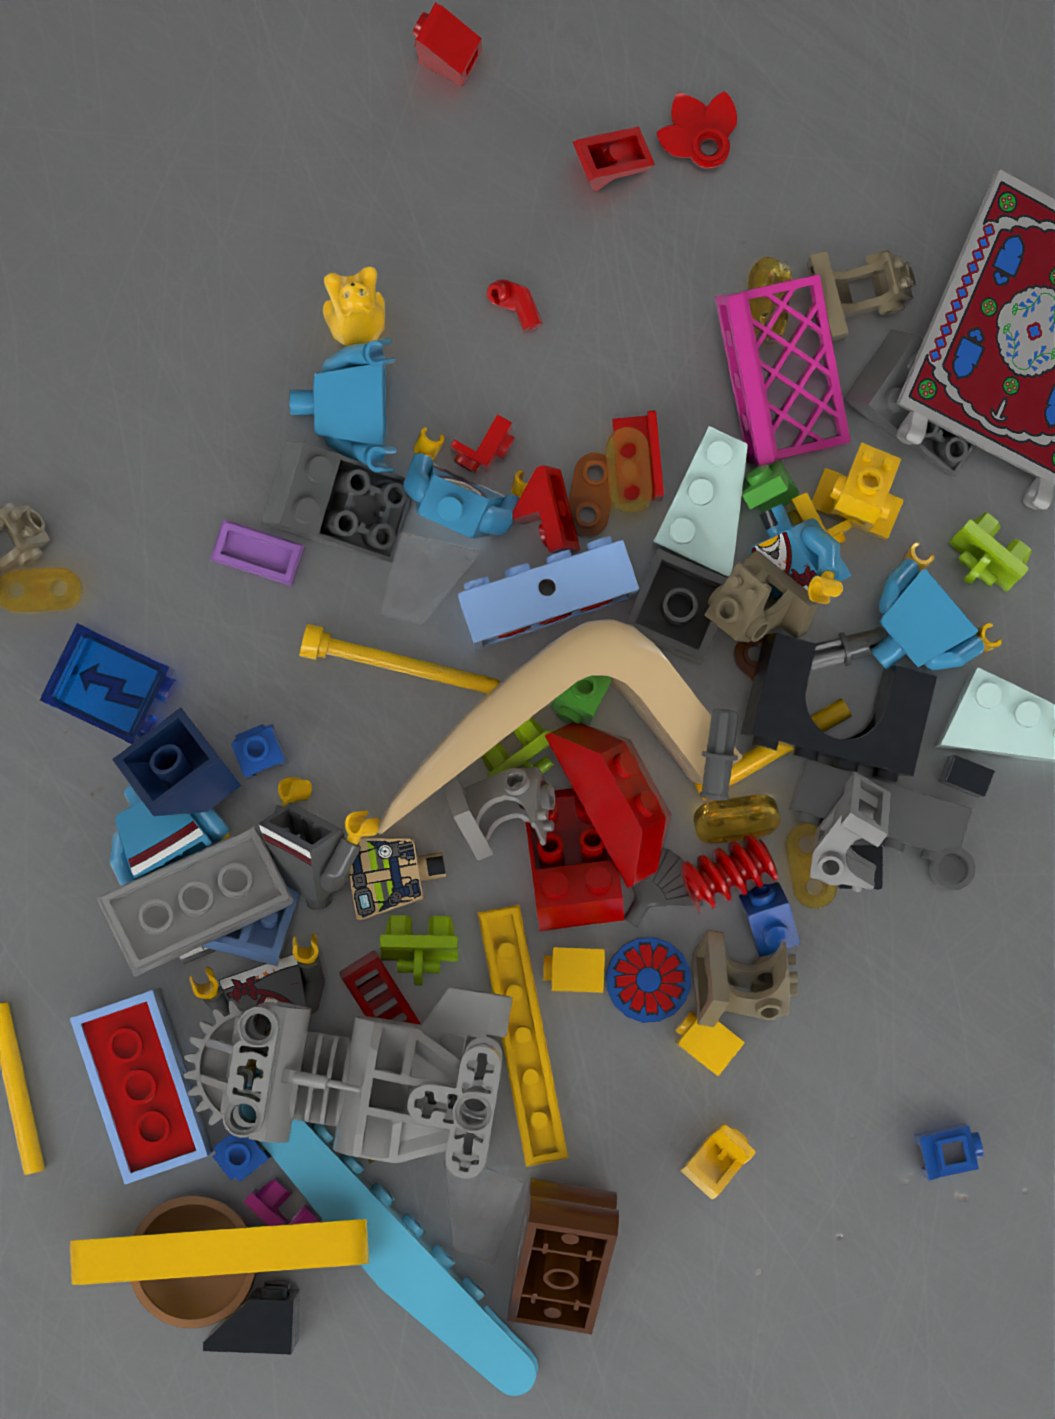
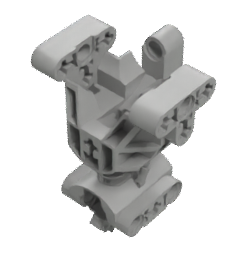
M450 986L422 1025L375 1017L355 1016L351 1038L308 1031L311 1008L284 1002H264L244 1012V1010L240 1009L237 1002L232 1000L229 1001V1015L226 1016L218 1008L214 1009L212 1012L216 1024L212 1025L209 1022L201 1021L199 1026L206 1034L205 1037L192 1036L189 1040L199 1050L198 1053H190L184 1056L185 1060L195 1064L194 1070L183 1074L184 1078L197 1081V1086L192 1088L187 1094L188 1096H202L203 1101L196 1108L197 1112H202L209 1108L213 1111L208 1122L210 1126L223 1119L226 1130L231 1135L239 1138L249 1137L250 1140L274 1143L289 1142L293 1120L335 1126L336 1133L333 1150L354 1157L401 1163L446 1151L445 1162L448 1170L454 1176L461 1179H471L480 1174L487 1160L503 1060L502 1046L493 1036H507L513 997ZM258 1014H263L269 1018L271 1022L270 1034H265L258 1029L256 1024ZM466 1037H474L468 1042L467 1047L465 1049ZM478 1053L487 1054L484 1077H475L478 1067ZM253 1060H257V1068L264 1071V1073L261 1076H258L257 1078L256 1068L250 1067L249 1064ZM472 1086H480L483 1087L485 1090L469 1088ZM426 1091L434 1093V1100L436 1102L429 1101V1093ZM449 1094L457 1095L454 1106L449 1105L452 1096H449ZM476 1098L481 1100L485 1107L473 1109L466 1104V1100ZM242 1104H248L254 1108L256 1120H250L244 1116ZM462 1114L473 1119H479L482 1121H477V1123H471L469 1122V1120H465ZM467 1132L475 1134L472 1151L464 1150V1139ZM460 1160L470 1162L469 1168L461 1167Z

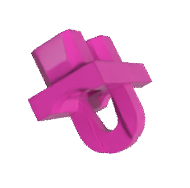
M277 1177L264 1185L260 1191L255 1189L243 1202L266 1223L265 1226L321 1222L322 1220L306 1204L292 1220L286 1217L278 1208L293 1192Z

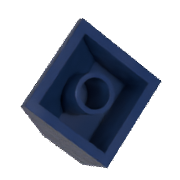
M181 707L112 759L153 816L207 812L241 786Z

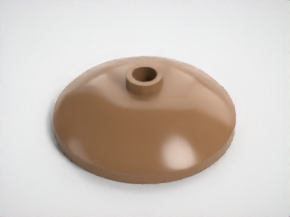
M183 1196L166 1201L153 1209L141 1221L133 1236L245 1228L248 1225L235 1210L221 1201L205 1196ZM256 1272L130 1281L140 1303L160 1321L175 1327L202 1328L226 1319L246 1300L253 1287Z

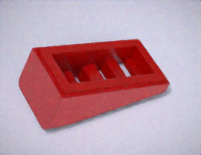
M375 950L339 972L341 979L365 1017L391 1020L404 1012L407 1018L401 1022L421 1025ZM377 969L378 974L359 986L355 984V981ZM383 983L387 985L388 988L368 1001L365 1000L364 995ZM395 998L397 1004L375 1016L373 1012L375 1009Z

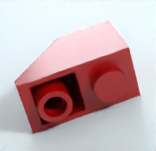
M435 2L429 14L422 12L412 32V35L416 36L414 47L417 51L418 64L463 87L482 52V38L446 8Z

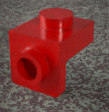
M497 414L477 451L454 439L450 445L451 453L456 455L454 462L472 473H476L478 468L488 473L497 456L501 459L506 457L516 438L510 434L512 422Z

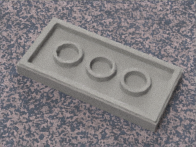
M256 826L97 897L98 903L134 977L293 904V898Z

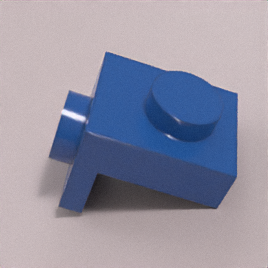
M779 882L763 884L761 888L755 886L748 891V894L739 895L759 957L775 953L782 942L786 943L787 949L800 945L791 908Z

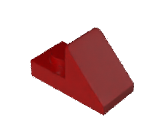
M639 126L581 138L573 142L594 192L599 191L615 178L646 172L655 165Z
M546 465L536 467L512 512V520L516 523L528 524L541 519L539 535L544 546L548 548L549 553H558L565 550H570L571 553L581 551L561 469Z

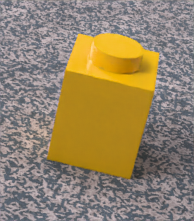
M553 946L552 955H544L543 981H551V991L603 993L605 949Z
M692 1011L683 1018L675 1029L680 1034L675 1042L717 1076L721 1074L745 1043L719 1021L714 1027L698 1025L697 1015Z

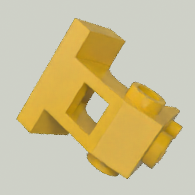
M861 442L847 476L828 468L823 470L811 499L817 513L839 522L849 519L852 527L885 541L888 540L904 499L889 493L901 458Z

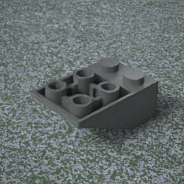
M891 329L844 400L873 424L897 439V431L910 411L898 406L896 402L923 339L917 334ZM929 421L927 422V429L920 444L906 445L951 477H956L976 445Z
M285 442L261 524L393 563L412 498L404 490L405 477L391 472H374L368 465L306 442Z

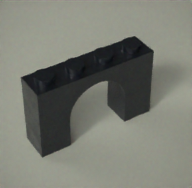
M779 633L764 635L741 735L753 737L752 745L763 749L777 751L778 744L794 748L792 756L816 762L819 755L833 758L832 766L857 772L859 765L874 769L872 777L886 781L897 782L898 776H914L937 676L898 665L891 666L888 670L883 668L870 719L856 734L844 739H837L827 735L816 726L809 715L806 705V688L817 644Z

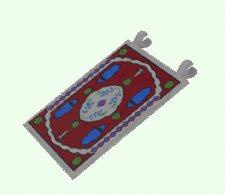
M998 169L993 176L896 402L898 406L910 411L900 425L896 437L906 445L920 444L924 439L927 422L929 421L1034 475L1036 479L1028 488L1023 498V504L1032 510H1037L1038 508L1046 510L1049 508L1055 486V199Z

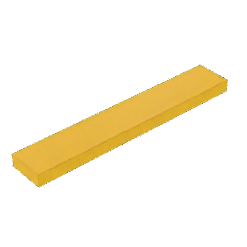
M520 904L477 912L492 991L495 994L513 997L507 1036L501 1038L526 1167L568 1159Z

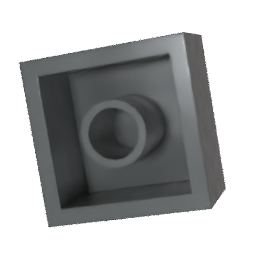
M657 548L626 620V624L633 625L657 647L701 665L718 628L716 624L704 615L710 607L708 600L712 593L719 586L724 585L728 578Z

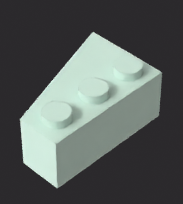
M708 427L657 533L652 548L656 550L659 548L726 578L730 576L733 570L748 444L713 427Z
M977 667L969 672L934 747L1055 763V704Z

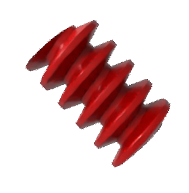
M752 834L745 835L743 838L744 848L735 840L729 842L728 855L720 847L713 849V862L702 854L697 857V869L689 861L681 864L685 888L699 913L700 901L702 900L712 909L716 908L715 894L720 893L727 902L732 901L731 887L733 886L743 895L748 894L747 880L749 879L758 888L763 887L762 874L765 872L774 881L779 880L775 863L767 846L761 839L758 841Z

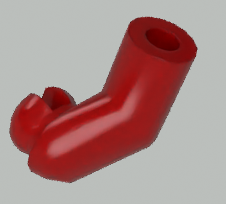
M504 279L492 282L488 286L486 295L489 302L515 311L523 331L535 329L543 324L531 291L526 286Z

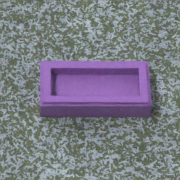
M223 519L210 560L292 587L305 545Z

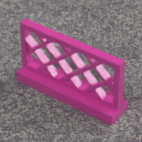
M820 274L715 296L742 440L748 444L747 463L761 466L774 463L778 459L851 442ZM810 286L813 303L803 316L788 306L787 302L797 288ZM785 291L781 299H778L777 297L772 295L774 293ZM764 296L776 305L764 325L752 318L749 299ZM782 310L800 321L788 342L770 330ZM814 314L816 318V324L811 321ZM754 327L760 330L757 337L755 336ZM806 327L819 334L820 346L812 358L795 347ZM766 336H769L784 347L772 367L761 361L758 348ZM790 352L808 363L796 384L779 373ZM822 356H823L824 366L821 365L820 363H818V362L820 361V359L822 358ZM815 368L826 375L828 387L820 400L803 389ZM762 369L768 372L765 379L763 378ZM774 378H777L792 389L780 409L769 403L766 391ZM798 394L816 405L804 425L786 414ZM830 398L832 408L826 405ZM822 410L834 417L837 435L821 438L811 431ZM770 411L776 414L773 421L771 419ZM784 419L800 430L791 446L777 449L774 433ZM806 436H809L814 440L802 443Z

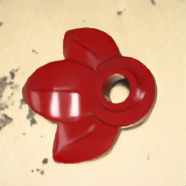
M723 91L715 96L706 107L704 103L696 98L678 92L671 109L673 125L661 128L656 133L661 146L670 155L679 158H690L693 163L701 168L713 169L719 167L728 158L730 152L728 137L737 125V112L732 98L727 92ZM711 142L716 146L717 151L712 155H706L702 152L701 145Z

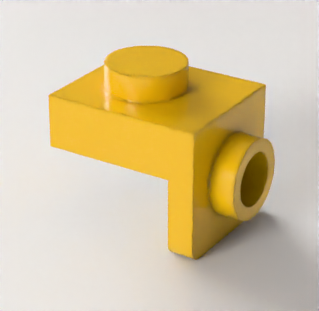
M807 492L791 499L789 504H787L790 510L787 515L793 526L813 518L819 522L823 530L840 544L846 541L844 533L852 528L849 519L826 530Z
M723 1124L708 1135L680 1171L713 1200L722 1192L741 1166L751 1160L756 1151L749 1145L747 1138L740 1131Z

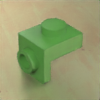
M781 459L770 465L764 464L749 472L743 480L742 496L750 510L758 506L761 513L780 504H783V506L789 504L791 499L799 496V490Z
M591 675L577 681L554 699L551 709L557 711L556 716L567 724L574 722L590 725L611 684V678L608 676Z

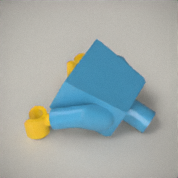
M915 542L905 553L903 560L886 579L878 607L883 616L879 622L889 635L870 650L886 670L906 654L917 667L924 664L931 670L962 667L983 652L1000 646L1002 644L1001 638L991 643L985 636L986 629L992 627L993 624L987 623L976 628L927 571L926 568L933 561L934 555L931 554L927 560L919 559L915 554V550L920 543Z

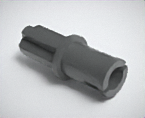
M882 627L847 636L844 632L838 633V638L817 642L811 670L843 662L845 666H849L852 660L873 656L870 650L886 638Z
M720 708L712 711L707 751H702V756L706 757L700 797L714 800L729 799L728 790L732 763L738 760V755L734 754L739 718L738 712Z

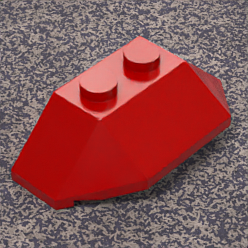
M574 722L545 735L627 888L656 873L672 814L632 741L583 723L577 724Z

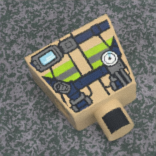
M361 838L358 843L361 849L349 871L356 920L367 919L424 899L422 881L447 877L443 852L418 856L415 839Z

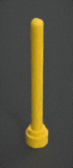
M307 623L299 654L301 657L317 660V657L326 658L328 654L486 694L501 682L496 678L331 638L332 633L324 632V627Z

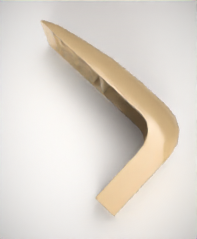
M612 619L585 622L554 639L514 670L455 724L393 796L380 820L378 832L382 834L569 687L588 676L598 675L611 678L610 685L628 701L690 782L703 784L706 757L702 756V751H707L711 715L659 648L633 625ZM734 748V754L738 755V760L733 761L732 766L743 758L736 748Z

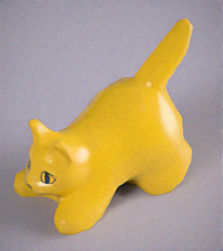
M365 267L353 276L345 277L336 273H330L324 277V285L331 300L326 301L323 305L324 318L333 338L345 346L370 343L377 340L385 330V300L379 292H375L377 271L374 267Z

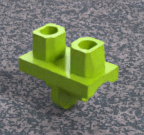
M984 512L974 521L969 519L948 543L962 554L957 560L969 569V572L962 579L966 584L970 585L978 577L989 587L995 582L1007 592L1029 570L1026 563L1032 553V549L1017 539H1013L1006 548L997 542L993 537L1001 526L999 521L988 512Z
M532 717L513 731L524 746L522 749L510 757L499 742L481 756L485 767L489 771L486 774L489 778L510 768H520L521 766L523 768H539L542 774L554 765L547 756L534 765L530 762L532 758L550 746L545 735L551 732L550 729L544 731L541 725Z
M390 915L385 935L380 934L381 961H397V973H414V986H423L424 973L440 974V962H458V936H454L450 916L429 917L428 935H412V917Z

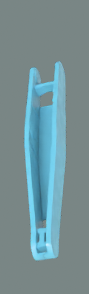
M256 1068L257 1078L258 1076H261L263 1072ZM242 1104L244 1116L250 1120H256L254 1108L248 1104ZM293 1120L289 1142L274 1143L260 1141L324 1222L367 1219L370 1264H361V1267L380 1289L504 1394L519 1396L531 1389L538 1372V1361L533 1351L482 1299L486 1294L481 1287L469 1276L463 1280L452 1268L455 1264L452 1257L440 1245L437 1244L433 1248L421 1236L425 1232L423 1227L409 1213L402 1216L391 1205L395 1201L393 1196L379 1182L372 1185L361 1174L365 1168L354 1156L345 1155L333 1150L331 1141L335 1137L325 1125Z

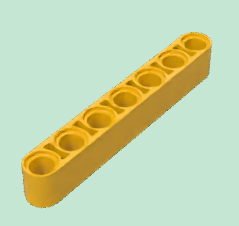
M367 1219L69 1241L72 1285L370 1264Z

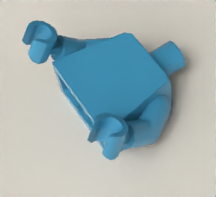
M383 338L370 343L347 345L324 360L322 370L314 373V390H290L289 397L290 415H314L315 434L323 436L327 446L343 456L368 465L374 472L394 471L393 467L385 465L384 456L385 454H396L397 452L393 446H376L383 445L387 441L386 365L395 362V357L386 358L382 348L383 345L392 343L391 338Z

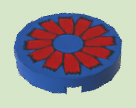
M655 937L637 938L623 945L612 956L606 972L607 992L614 1006L626 1017L642 1023L660 1022L675 1015L686 1002L691 989V971L684 955L671 943Z

